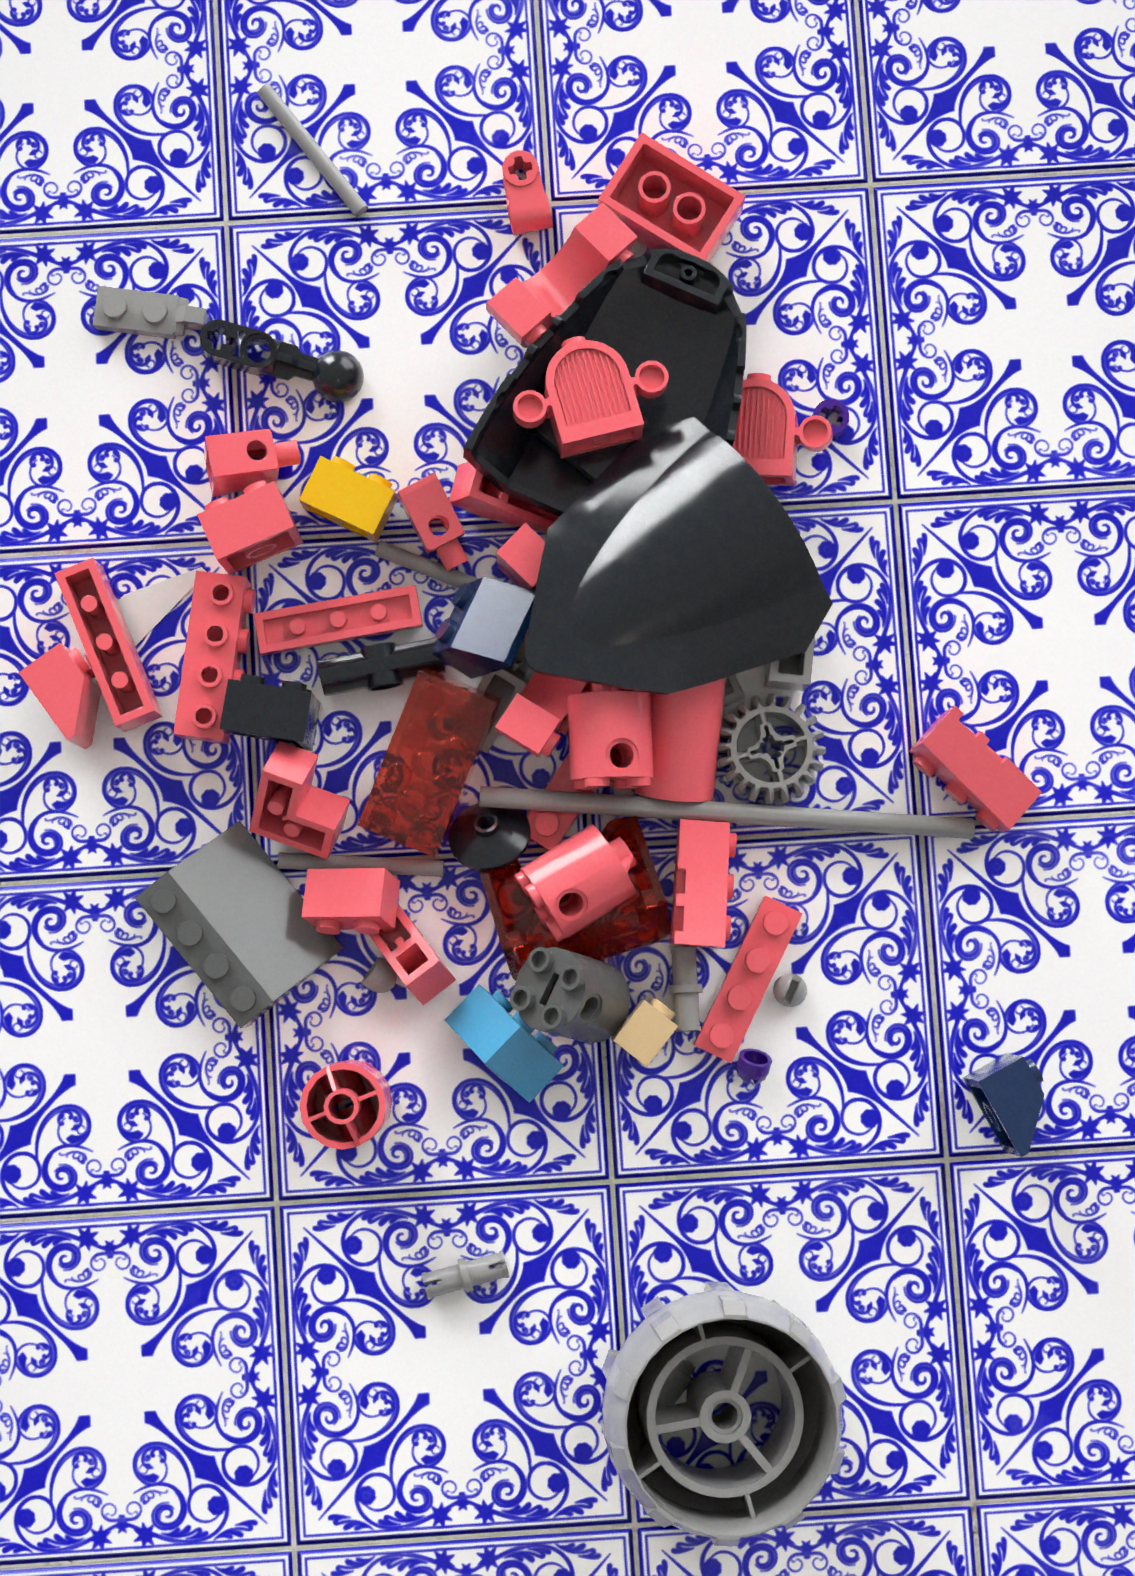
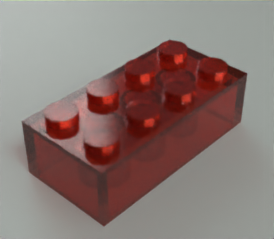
M425 667L419 670L358 826L435 857L442 850L502 699Z

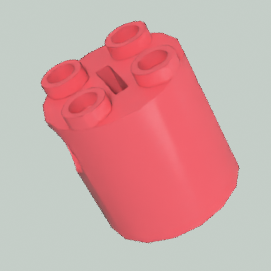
M592 683V692L569 695L567 697L570 781H573V790H596L598 787H610V782H613L614 790L638 789V787L651 786V779L653 778L651 694L647 692L626 691L623 688Z
M591 824L520 868L521 871L516 873L514 877L525 895H529L536 906L533 909L543 926L549 929L557 942H560L563 939H568L636 896V890L627 873L637 863L621 837H617L608 843L601 832Z
M352 1059L327 1065L313 1074L303 1088L300 1101L302 1122L310 1135L326 1147L341 1150L359 1147L374 1137L389 1119L392 1106L390 1086L382 1073L368 1062ZM348 1098L352 1099L354 1105L339 1111L336 1109V1103Z

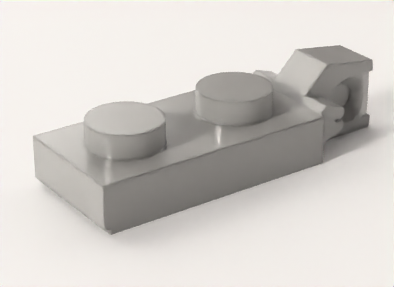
M98 286L93 326L98 330L176 339V336H184L185 329L201 331L203 326L209 321L206 308L189 306V300L178 295Z

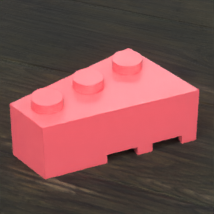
M954 705L941 714L908 751L915 757L912 762L928 777H932L935 774L946 784L944 791L956 802L963 805L966 801L978 812L975 815L976 819L992 832L996 829L1000 832L1008 831L1040 796L1042 791L1009 758L1004 757L1003 759L987 745L990 739L982 731H978L975 735L963 725L959 719L964 713Z
M680 819L678 821L669 945L719 949L725 947V940H730L731 916L727 915V899H732L734 874H728L729 857L735 858L737 833H730V823L687 819Z

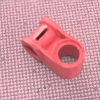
M516 150L510 153L503 162L502 170L503 185L507 198L506 205L513 236L553 228L549 201L543 188L536 158L524 150ZM522 169L526 179L519 180L515 171Z

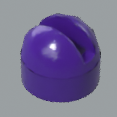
M743 1049L738 1057L737 1073L745 1083L752 1079L754 1084H759L768 1076L772 1059L761 1050Z

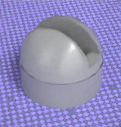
M380 956L368 970L361 984L373 992L385 993L395 986L397 975L389 962Z
M784 974L775 981L773 994L781 1005L795 1007L805 1000L807 985L796 974ZM792 980L799 982L791 1001L784 999Z

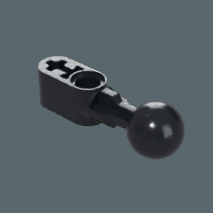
M220 319L209 321L200 332L202 351L210 362L256 376L268 375L286 381L298 377L312 381L318 394L330 402L342 403L353 399L360 392L364 382V372L360 362L355 356L346 351L333 350L323 354L320 358L302 354L298 346L273 339L265 332ZM219 334L225 335L227 344H222L219 350H215L211 340H217ZM238 339H242L240 357H236L235 347H238ZM255 345H263L270 350L271 354L266 361L258 363L252 361L247 356L248 351Z

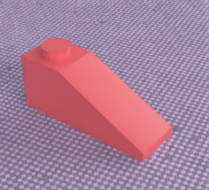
M469 462L458 465L449 498L451 505L483 518L518 527L526 523L534 531L547 534L548 528L559 518L554 514L501 492Z
M399 903L397 906L395 929H380L378 934L369 935L404 985L422 1005H425L456 981L450 970Z

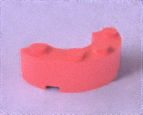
M601 203L574 227L563 247L539 272L523 282L515 277L486 302V311L523 348H528L532 343L535 344L547 331L551 320L556 315L560 316L574 302L576 295L597 275L619 259L624 263L634 258L631 249L638 236L604 203Z
M535 672L524 689L519 694H516L495 726V731L536 757H540L542 754L549 757L561 738L557 733L561 732L566 735L568 732L567 697L573 694L592 692V683Z

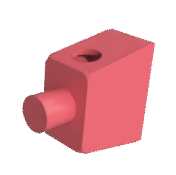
M270 429L205 437L204 460L212 497L243 491L247 486L259 481H266L267 484L273 481L276 483L279 468L301 464L297 441L291 440L274 443Z
M434 472L399 490L397 498L427 554L436 550L446 571L468 561L458 541V538L464 536L465 531L436 473ZM434 519L442 520L447 530L446 533L439 536L434 535L429 522Z

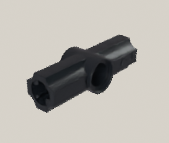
M430 638L396 645L394 642L374 644L360 649L359 653L317 661L324 696L367 689L368 691L386 690L401 686L407 680L446 673L444 661L432 654L438 640Z

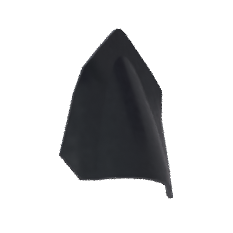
M695 417L643 430L641 439L632 441L584 493L548 528L526 641L525 660L528 667L534 672L544 675L667 695L711 683L806 652L833 603L820 579L815 563L802 537L767 484L731 445L707 429Z

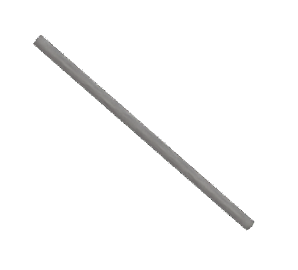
M480 786L479 807L674 820L687 819L735 824L973 839L975 833V821L972 818L716 801L679 802L640 796Z

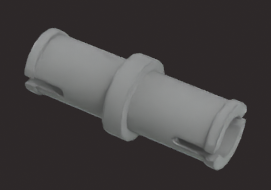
M696 947L670 948L672 953L673 985L669 986V994L674 995L675 1024L678 1026L675 1032L701 1031L698 993H703L702 984H698Z
M503 1250L499 1251V1253L466 1261V1258H461L457 1260L458 1264L421 1273L424 1285L442 1281L439 1284L425 1287L428 1300L461 1289H465L467 1293L474 1291L473 1286L501 1278H509L507 1265L489 1269L492 1266L506 1263Z

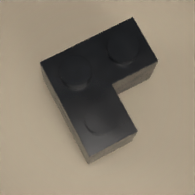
M241 674L240 681L228 679L220 729L223 732L268 740L272 745H277L279 741L304 750L313 751L321 702L311 690L307 689L306 684L282 681L281 687L265 685L266 678L248 674Z

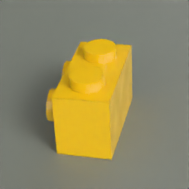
M320 456L299 498L303 509L377 543L398 500L395 490L391 489L393 484L373 473H370L367 478L354 472L356 467L343 458L333 456L332 460Z

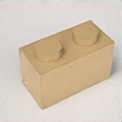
M653 998L650 1003L641 999L611 1039L647 1067L678 1028L671 1021L675 1013L656 998Z

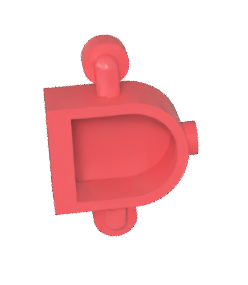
M576 336L565 340L561 344L562 348L551 359L546 371L544 397L536 391L527 390L518 394L513 403V417L524 428L538 427L545 419L550 418L562 459L641 439L644 421L636 396L641 395L649 399L661 396L667 388L669 375L663 364L657 361H646L639 365L635 377H631L625 361L613 348L598 341L586 340L583 336Z
M750 373L747 375V379L743 380L742 400L733 448L753 467L767 485L795 486L798 445H803L805 449L811 452L825 450L831 444L833 438L831 425L824 417L814 415L804 419L799 426L792 400L787 392L778 384L772 382L769 374Z

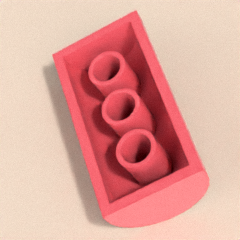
M726 678L667 695L650 693L653 778L651 779V786L632 789L634 793L645 797L679 802H706L714 799L719 753L717 746L720 743Z

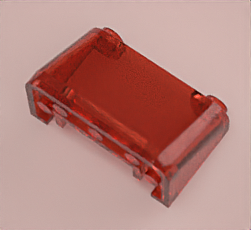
M637 816L611 820L601 831V834L608 843L617 837H621L634 856L637 865L628 870L627 874L636 890V896L566 940L563 939L557 942L549 929L543 926L533 909L536 906L529 895L526 896L517 883L514 875L520 872V868H522L518 859L510 865L497 870L479 871L511 976L515 981L519 970L528 959L531 951L538 947H558L593 959L602 960L656 943L667 937L670 933L671 924L666 899Z

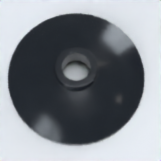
M479 803L465 809L457 816L451 825L448 841L451 852L459 863L473 870L492 871L510 865L525 852L530 842L531 829L528 818L521 809L479 807Z

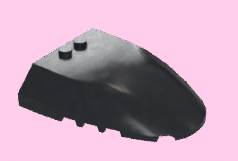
M649 249L644 256L625 261L624 263L621 262V259L614 262L588 283L576 295L574 302L560 316L556 315L551 320L549 328L535 344L532 343L527 348L524 358L512 374L508 373L474 427L464 446L463 458L501 492L558 517L584 493L593 482L564 458L561 459L557 452L533 433V428L520 426L513 417V403L521 392L533 390L544 397L546 371L551 359L562 348L561 344L565 340L576 336H583L586 340L598 341L613 348L625 361L631 377H635L639 365L646 361H657L665 366L669 375L665 392L653 399L645 398L641 395L636 396L641 414L650 420L647 429L695 417L707 429L733 447L742 400L747 326L745 313L741 312L733 294L732 283L711 263L679 250Z

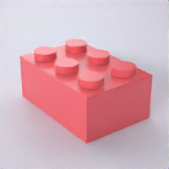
M641 132L600 195L598 206L604 203L638 236L636 241L649 249L679 250L710 263L741 215L746 196Z

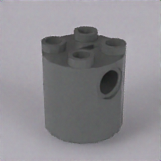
M538 947L531 951L528 959L518 972L514 989L510 994V1004L514 1010L518 1011L520 1018L533 1029L591 1044L607 1040L620 1029L626 1020L629 1010L630 991L624 975L612 964L558 947Z

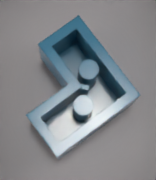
M479 984L452 1011L445 1021L491 1070L530 1103L564 1067L553 1055L558 1048L541 1031L533 1036L531 1033L535 1029L531 1028L520 1018L518 1011L512 1016L510 1012L513 1008L510 1001L500 991L496 990L491 995Z

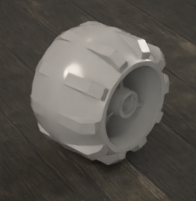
M706 1282L704 1292L686 1295L665 1305L657 1296L640 1309L646 1318L627 1337L620 1351L608 1350L602 1367L607 1382L602 1408L603 1419L600 1421L610 1459L622 1483L644 1507L646 1514L665 1528L673 1525L685 1532L709 1537L714 1546H737L741 1538L761 1535L782 1525L788 1530L804 1519L805 1515L802 1511L819 1494L829 1475L838 1474L845 1455L844 1450L840 1447L843 1421L841 1404L847 1397L841 1377L834 1371V1367L821 1342L803 1321L774 1299L770 1301L764 1297L735 1291L727 1282ZM730 1345L721 1372H703L691 1381L687 1389V1402L656 1408L659 1393L664 1382L680 1362L705 1348ZM753 1351L771 1362L777 1374L781 1391V1408L777 1422L769 1437L759 1448L746 1435L750 1427L752 1415L749 1404L739 1392ZM728 1403L720 1414L712 1415V1411L718 1404ZM700 1426L707 1437L717 1443L728 1444L739 1440L751 1455L740 1462L721 1468H697L672 1456L659 1442L658 1434Z

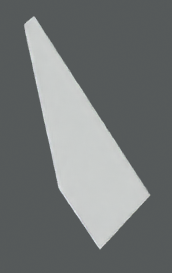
M200 567L124 594L117 601L135 647L194 587L196 571H207Z

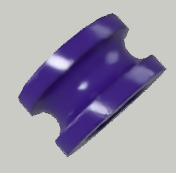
M827 399L816 406L812 416H819L822 412L828 415L832 411L838 414L836 422H841V425L831 424L832 439L839 437L849 423V412L842 402L836 399Z

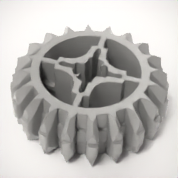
M774 693L768 694L766 706H762L759 696L754 695L751 697L752 710H749L743 702H739L736 705L737 712L741 716L740 719L731 713H727L724 717V720L732 727V730L725 727L720 729V737L727 739V743L720 742L717 747L719 753H727V757L717 760V768L730 766L732 771L722 778L723 781L728 783L737 777L741 782L735 787L734 793L739 795L746 786L751 788L748 796V801L755 802L759 792H764L765 805H771L774 800V792H777L780 801L787 803L789 801L788 788L796 796L800 797L804 794V789L799 782L800 780L810 786L816 782L815 777L808 772V769L813 771H821L824 764L813 759V756L824 755L826 747L814 746L813 741L823 738L824 732L822 730L810 732L809 727L817 722L816 716H810L804 722L799 716L805 711L806 706L800 704L794 712L790 711L789 707L792 698L789 696H785L781 706L778 707L776 706V696ZM767 717L785 721L793 727L798 735H779L774 731ZM755 720L757 727L755 730L757 735L756 744L746 748V750L737 752V739L741 729L750 721ZM765 737L766 740L769 739L771 745L778 744V746L788 744L774 754L777 757L775 761L771 759L769 753L751 755L766 744L763 741ZM802 747V760L798 770L793 776L785 779L783 772L785 769L783 763L785 753ZM753 762L762 764L766 768L768 775L772 777L773 782H765L751 776L741 764Z

